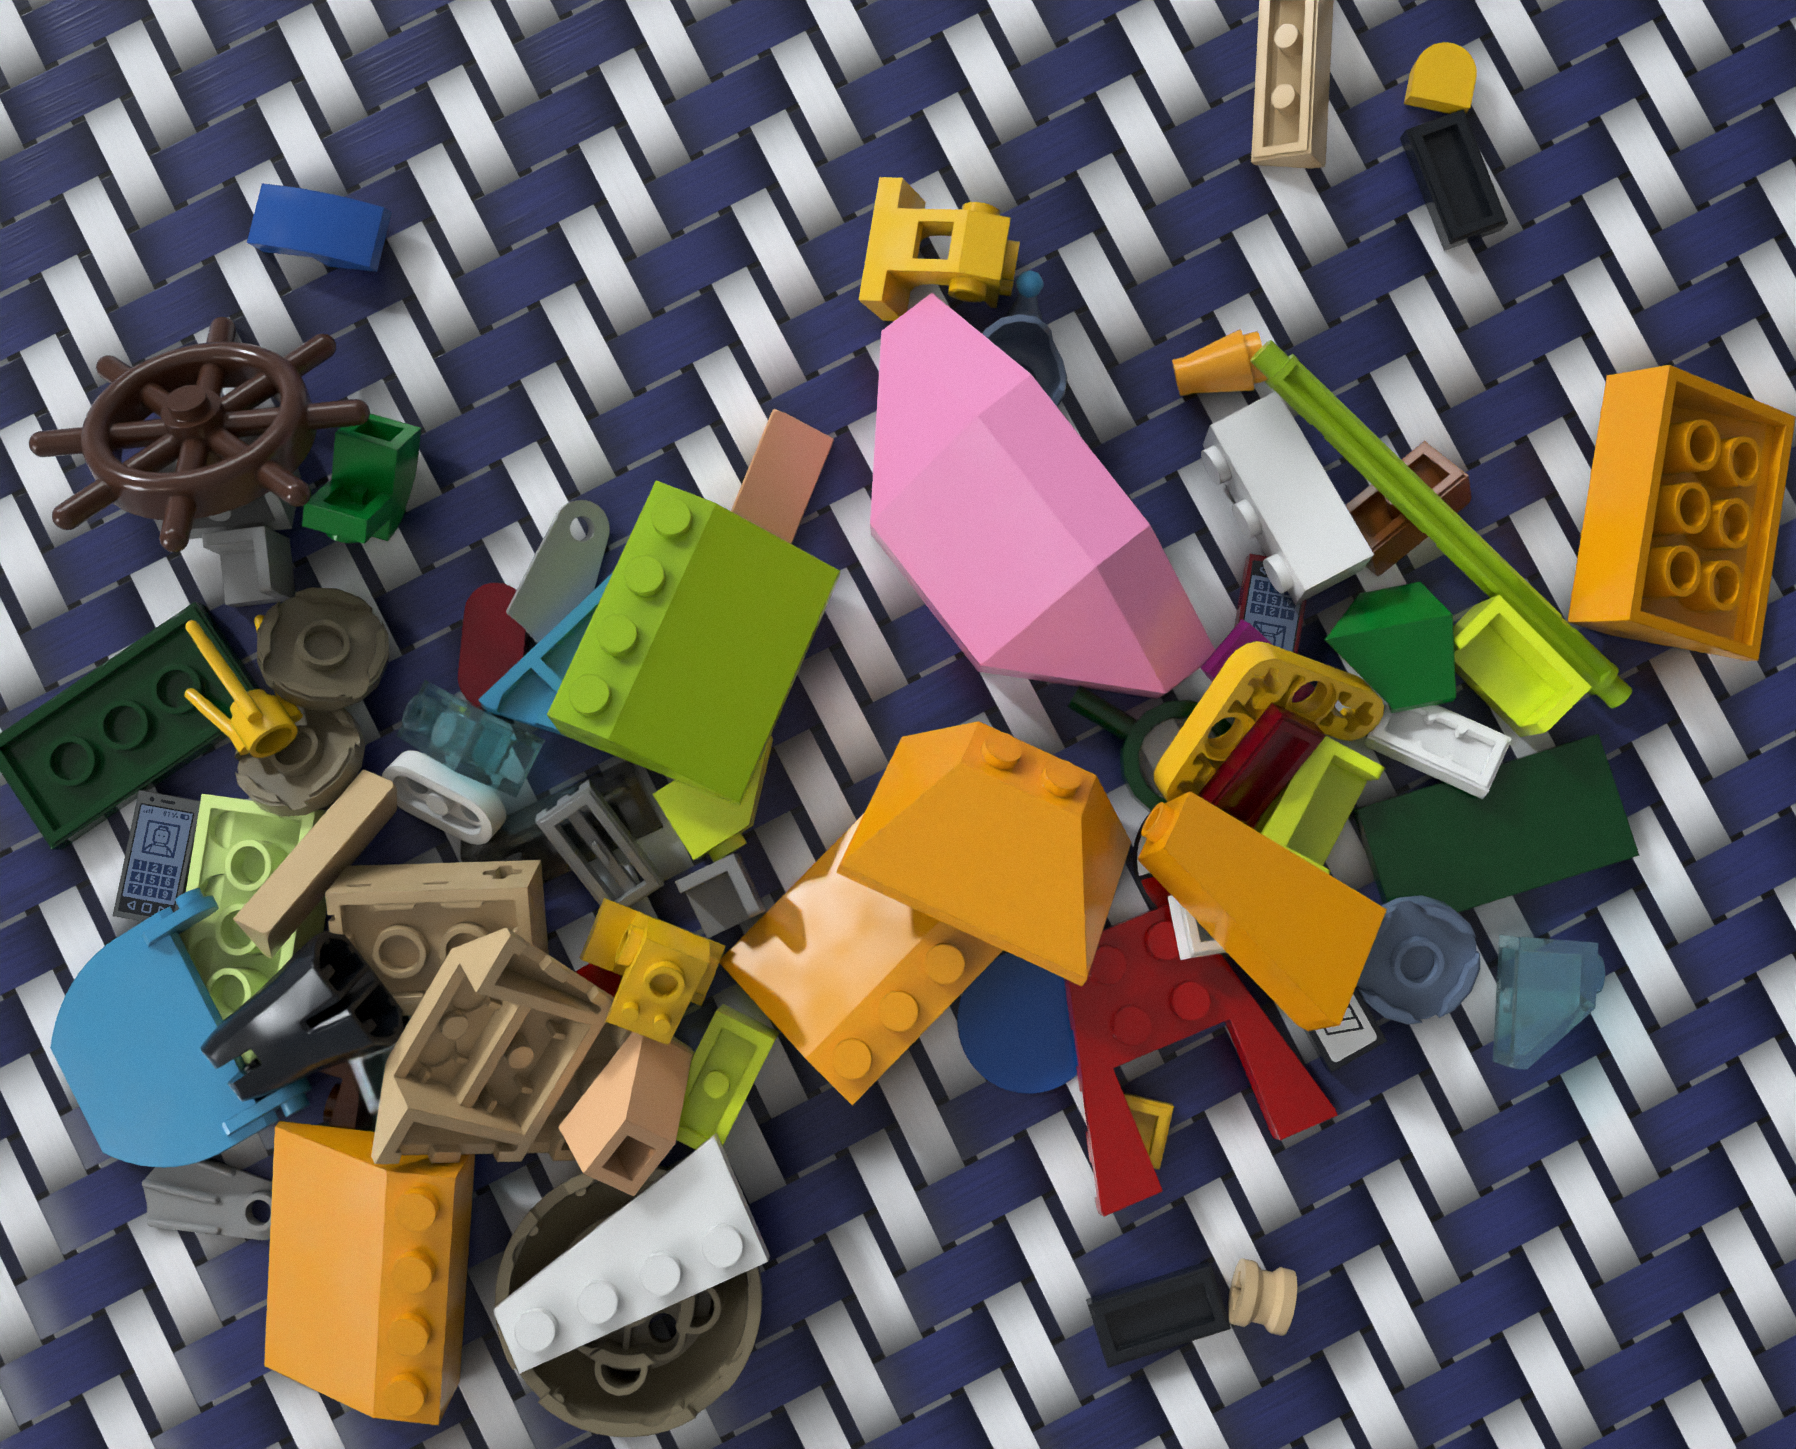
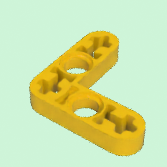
M1256 641L1245 644L1235 650L1227 659L1159 760L1154 770V782L1167 802L1189 791L1198 795L1271 702L1314 722L1326 735L1341 740L1353 741L1366 736L1379 724L1384 713L1383 701L1368 683L1359 676L1266 642ZM1317 681L1315 691L1308 698L1301 702L1292 703L1295 692L1301 686L1308 682ZM1338 700L1342 705L1349 708H1343L1339 712L1335 704ZM1235 717L1232 727L1225 734L1216 738H1208L1211 728L1217 722L1224 718Z

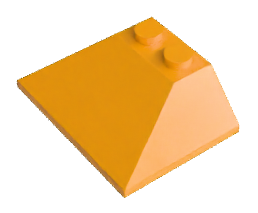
M977 721L901 737L836 873L1083 986L1087 980L1132 842L1097 775L1014 738L1010 734Z

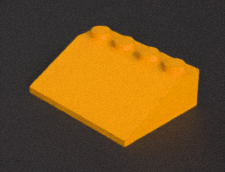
M1672 365L1607 375L1567 622L1611 636L1739 660L1759 661L1796 417Z
M863 815L748 930L719 962L803 1057L851 1105L885 1073L1003 951L994 945L836 873Z
M279 1121L275 1126L264 1366L372 1418L439 1426L460 1382L475 1154H461L459 1163H431L428 1155H401L399 1164H374L371 1154L375 1132Z

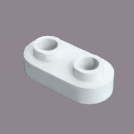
M412 750L402 752L382 774L383 778L391 780L397 788V806L467 843L476 845L487 843L506 821V810L501 796L495 788L486 782L477 781L441 763L430 754Z

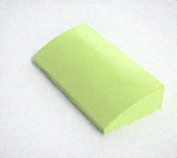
M209 794L201 795L186 892L200 888L204 897L213 895L219 909L179 935L223 1021L259 991L309 940L324 931L327 911L325 896L271 959L261 952L233 918L327 810L319 809L307 815L281 817L260 809L253 800ZM251 1049L241 1055L245 1064H249L257 1057Z

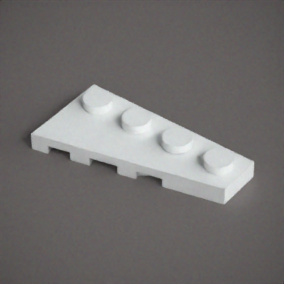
M715 1133L684 1160L664 1173L642 1193L619 1211L617 1210L581 1241L561 1254L493 1310L519 1374L769 1261V1252L718 1134Z

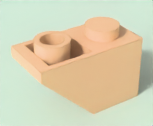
M631 1033L558 1126L583 1174L629 1195H636L676 1143L692 1060V1053L687 1047L672 1039L670 1044L666 1045L640 1034Z

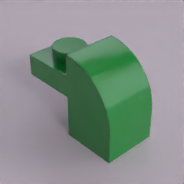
M370 413L366 423L358 426L341 427L335 432L331 480L313 494L309 502L304 505L302 526L325 532L329 538L343 543L360 542L365 544L371 537L389 541L404 516L415 480L421 427Z

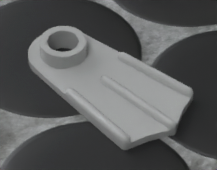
M575 500L566 503L558 510L506 610L507 615L519 623L537 643L595 589L609 538L610 527L604 511L593 502ZM577 517L583 518L588 525V533L581 541L574 539L570 532V525Z
M208 1158L190 1165L165 1168L155 1167L145 1180L142 1181L147 1202V1225L150 1227L256 1240L270 1239L271 1216L268 1222L258 1221L253 1216L252 1206L255 1200H262L271 1209L272 1180Z

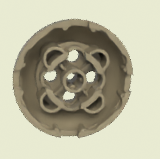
M658 1165L635 1196L629 1195L583 1173L570 1178L547 1193L527 1213L510 1238L498 1270L495 1287V1307L561 1254L581 1241L617 1210L619 1211L671 1168ZM757 1266L524 1371L520 1375L540 1398L538 1403L562 1421L585 1431L612 1437H641L666 1432L682 1426L695 1419L698 1413L711 1405L725 1391H728L748 1361L757 1337L762 1313L763 1290L760 1267ZM659 1313L670 1314L676 1321L677 1333L669 1339L657 1338L650 1329V1321L653 1316ZM496 1320L499 1339L505 1357L512 1370L517 1369Z

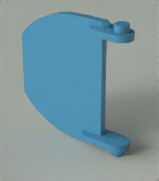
M200 888L192 889L178 896L175 899L179 907L177 911L173 912L169 906L157 912L98 951L78 973L66 993L52 1034L50 1049L102 1152L113 1158L140 1166L165 1168L201 1162L234 1147L278 1121L279 1119L275 1113L276 1110L282 1108L285 1116L289 1117L311 1105L305 1095L312 1090L306 1077L277 1090L264 1099L258 1097L241 1102L229 1087L228 1082L246 1066L242 1057H236L222 1067L215 1069L201 1051L200 1047L223 1020L179 935L219 909L213 895L204 897Z

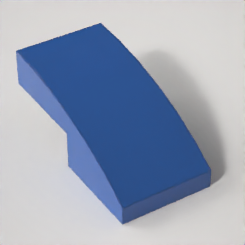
M262 183L247 243L266 253L312 257L328 267L377 272L392 212L385 207L347 197L302 188Z

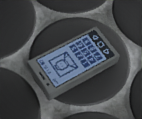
M138 791L113 911L114 917L143 922L169 906L173 912L179 909L175 899L186 892L200 800L151 791Z

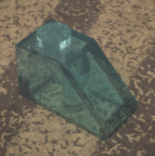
M1499 934L1493 1062L1513 1069L1527 1070L1596 1008V994L1602 991L1605 982L1604 961L1598 955L1599 943Z

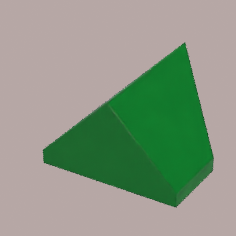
M1421 582L1359 593L1325 638V641L1388 703L1391 714L1452 702L1456 698L1453 614Z

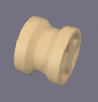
M1241 1258L1237 1263L1231 1281L1228 1300L1229 1322L1241 1327H1245L1251 1322L1262 1324L1269 1333L1284 1336L1291 1325L1296 1305V1272L1283 1267H1279L1273 1272L1262 1270L1257 1262Z

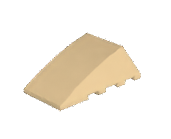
M507 927L452 948L386 1059L371 1154L374 1164H399L401 1155H428L431 1163H459L461 1154H493L497 1162H521L526 1153H549L553 1161L576 1160L558 1126L632 1033V1031L605 1021L614 997ZM673 1036L672 1040L687 1047L692 1053L693 1058L695 1053L692 1048Z

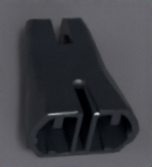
M326 930L315 935L297 951L259 991L230 1014L209 1035L200 1048L215 1069L241 1056L249 1049L254 1052L257 1057L228 1082L229 1087L241 1102L270 1094L321 1070L395 1045L404 1031L402 1023L403 1010L346 935L334 934Z

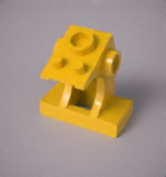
M879 177L859 294V301L883 321H895L907 312L910 293L915 287L920 285L949 286V296L966 302L985 301L991 308H997L999 295L1011 297L1020 242L1008 240L1010 217L1000 216L998 208L981 202L965 203L962 209H925L926 202L903 178ZM941 235L952 236L948 259H918L920 242L924 238Z
M604 898L579 958L623 976L606 1017V1022L669 1045L689 1003L692 1002L702 1006L726 946Z

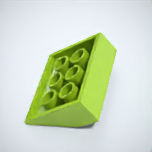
M656 480L547 713L548 718L559 732L566 737L741 805L839 580L840 570L715 502Z

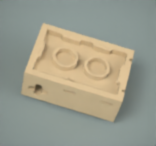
M541 860L346 866L325 893L327 915H333L328 921L329 932L346 935L403 1010V1016L413 1015L452 948L507 927L549 955Z

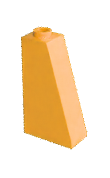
M1191 791L1167 803H1158L1150 812L1143 825L1141 835L1146 838V842L1137 860L1196 919L1211 937L1224 948L1296 1025L1306 1031L1340 1026L1387 909Z

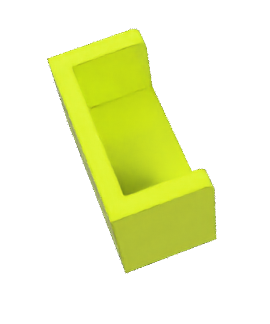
M1500 595L1474 605L1453 626L1455 672L1519 737L1547 732L1592 688Z
M1326 736L1263 812L1254 830L1327 874H1330L1331 870L1323 866L1367 781L1379 780L1385 767Z
M722 1004L716 1010L691 1060L677 1141L696 1150L701 1144L717 1133L722 1146H724L728 1134L779 1035L777 1030L725 1004Z

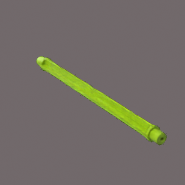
M1272 340L1266 342L1255 353L1250 362L1267 377L1265 383L1276 391L1310 425H1313L1327 442L1422 533H1425L1433 540L1436 546L1490 598L1500 595L1592 687L1587 692L1588 694L1597 695L1611 709L1620 706L1630 697L1632 688L1618 675L1619 668L1610 662L1577 629L1564 620L1562 615L1323 385L1294 354L1288 356Z

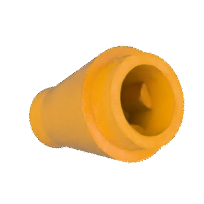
M1241 329L1184 357L1173 359L1172 365L1180 397L1194 393L1254 391V384L1266 381L1267 377L1250 362L1251 358L1262 347L1258 331L1243 335Z

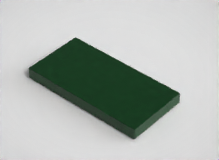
M193 602L0 733V772L52 850L64 849L137 799L139 790L149 791L228 737L199 712L184 695L187 689H196L228 718L231 719L233 716L230 712V707L234 699L187 632L186 623L188 621L195 620L199 623L247 692L260 689L203 604Z
M1599 734L1589 735L1501 763L1489 792L1484 799H1480L1442 781L1352 810L1383 905L1399 897L1423 895L1445 902L1458 913L1639 856Z

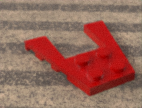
M1169 903L1103 929L1087 980L1083 986L1064 978L1071 1030L1074 1031L1078 1059L1076 1069L1079 1090L1083 1095L1088 1130L1086 1131L1089 1161L1093 1165L1097 1194L1095 1203L1097 1211L1101 1216L1105 1217L1163 1192L1113 1069L1225 1021L1274 1139L1283 1140L1338 1116L1336 1109L1221 954L1180 960Z

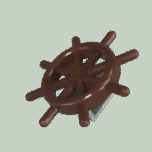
M217 317L211 322L206 343L167 351L133 368L115 356L106 355L101 357L96 364V370L98 375L109 382L110 385L92 404L84 420L83 427L38 431L29 439L30 450L39 457L83 454L95 479L94 482L54 508L52 512L54 524L62 530L75 529L113 503L131 514L154 519L160 531V544L170 552L182 551L188 545L189 539L202 538L204 533L266 526L272 530L292 529L296 507L304 506L311 498V489L306 482L301 480L298 467L310 452L317 430L358 426L366 423L370 417L369 406L360 399L312 403L302 376L335 354V340L328 334H317L282 357L269 349L257 345L234 342L236 335L234 322L227 317ZM223 388H235L222 397ZM271 397L280 402V407L254 409ZM152 413L161 417V419L145 420ZM145 447L123 463L121 462L123 449Z

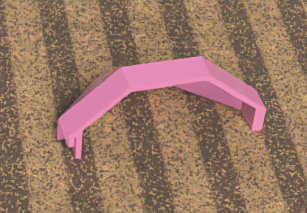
M933 293L929 294L881 331L870 516L871 535L976 670L983 673L1076 687L1082 686L1089 689L1158 699L1199 669L1215 649L1151 525L1032 374Z

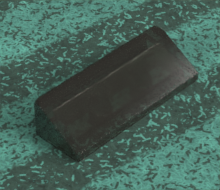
M625 760L507 815L505 823L485 844L476 845L460 840V854L462 862L541 860L543 883L571 871V867L536 824V815L546 808L550 810L555 807L559 799L566 794L571 796L579 790L581 784L589 779L635 840L663 828V824L634 763ZM585 805L580 808L612 851L618 849V845L589 807ZM568 818L559 822L560 826L588 862L598 858Z

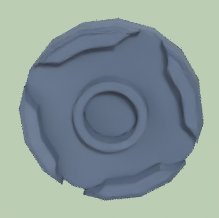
M1423 895L1399 897L1382 905L1387 911L1356 985L1362 998L1384 1018L1404 1024L1423 1023L1420 1019H1428L1434 1015L1441 1018L1454 1011L1471 993L1480 971V953L1476 951V941L1474 938L1476 935L1471 924L1445 902Z

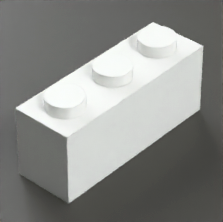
M1276 391L1209 426L1203 443L1205 450L1201 451L1203 464L1209 476L1217 485L1225 483L1236 502V504L1232 505L1234 518L1243 534L1248 539L1256 537L1266 556H1268V558L1263 560L1264 569L1270 582L1279 593L1282 594L1288 591L1296 605L1363 570L1374 556V553L1284 400Z

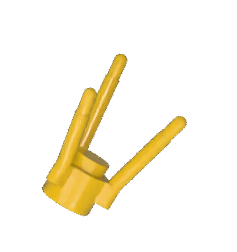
M257 615L254 618L256 631L260 627L265 617L264 615ZM195 620L188 621L186 623L187 632L234 699L230 707V712L233 716L231 719L228 718L196 689H187L184 694L186 699L230 738L240 755L250 753L255 758H263L280 752L287 747L298 733V727L295 722L303 717L297 705L285 701L276 692L275 695H268L263 689H254L247 692L199 623Z

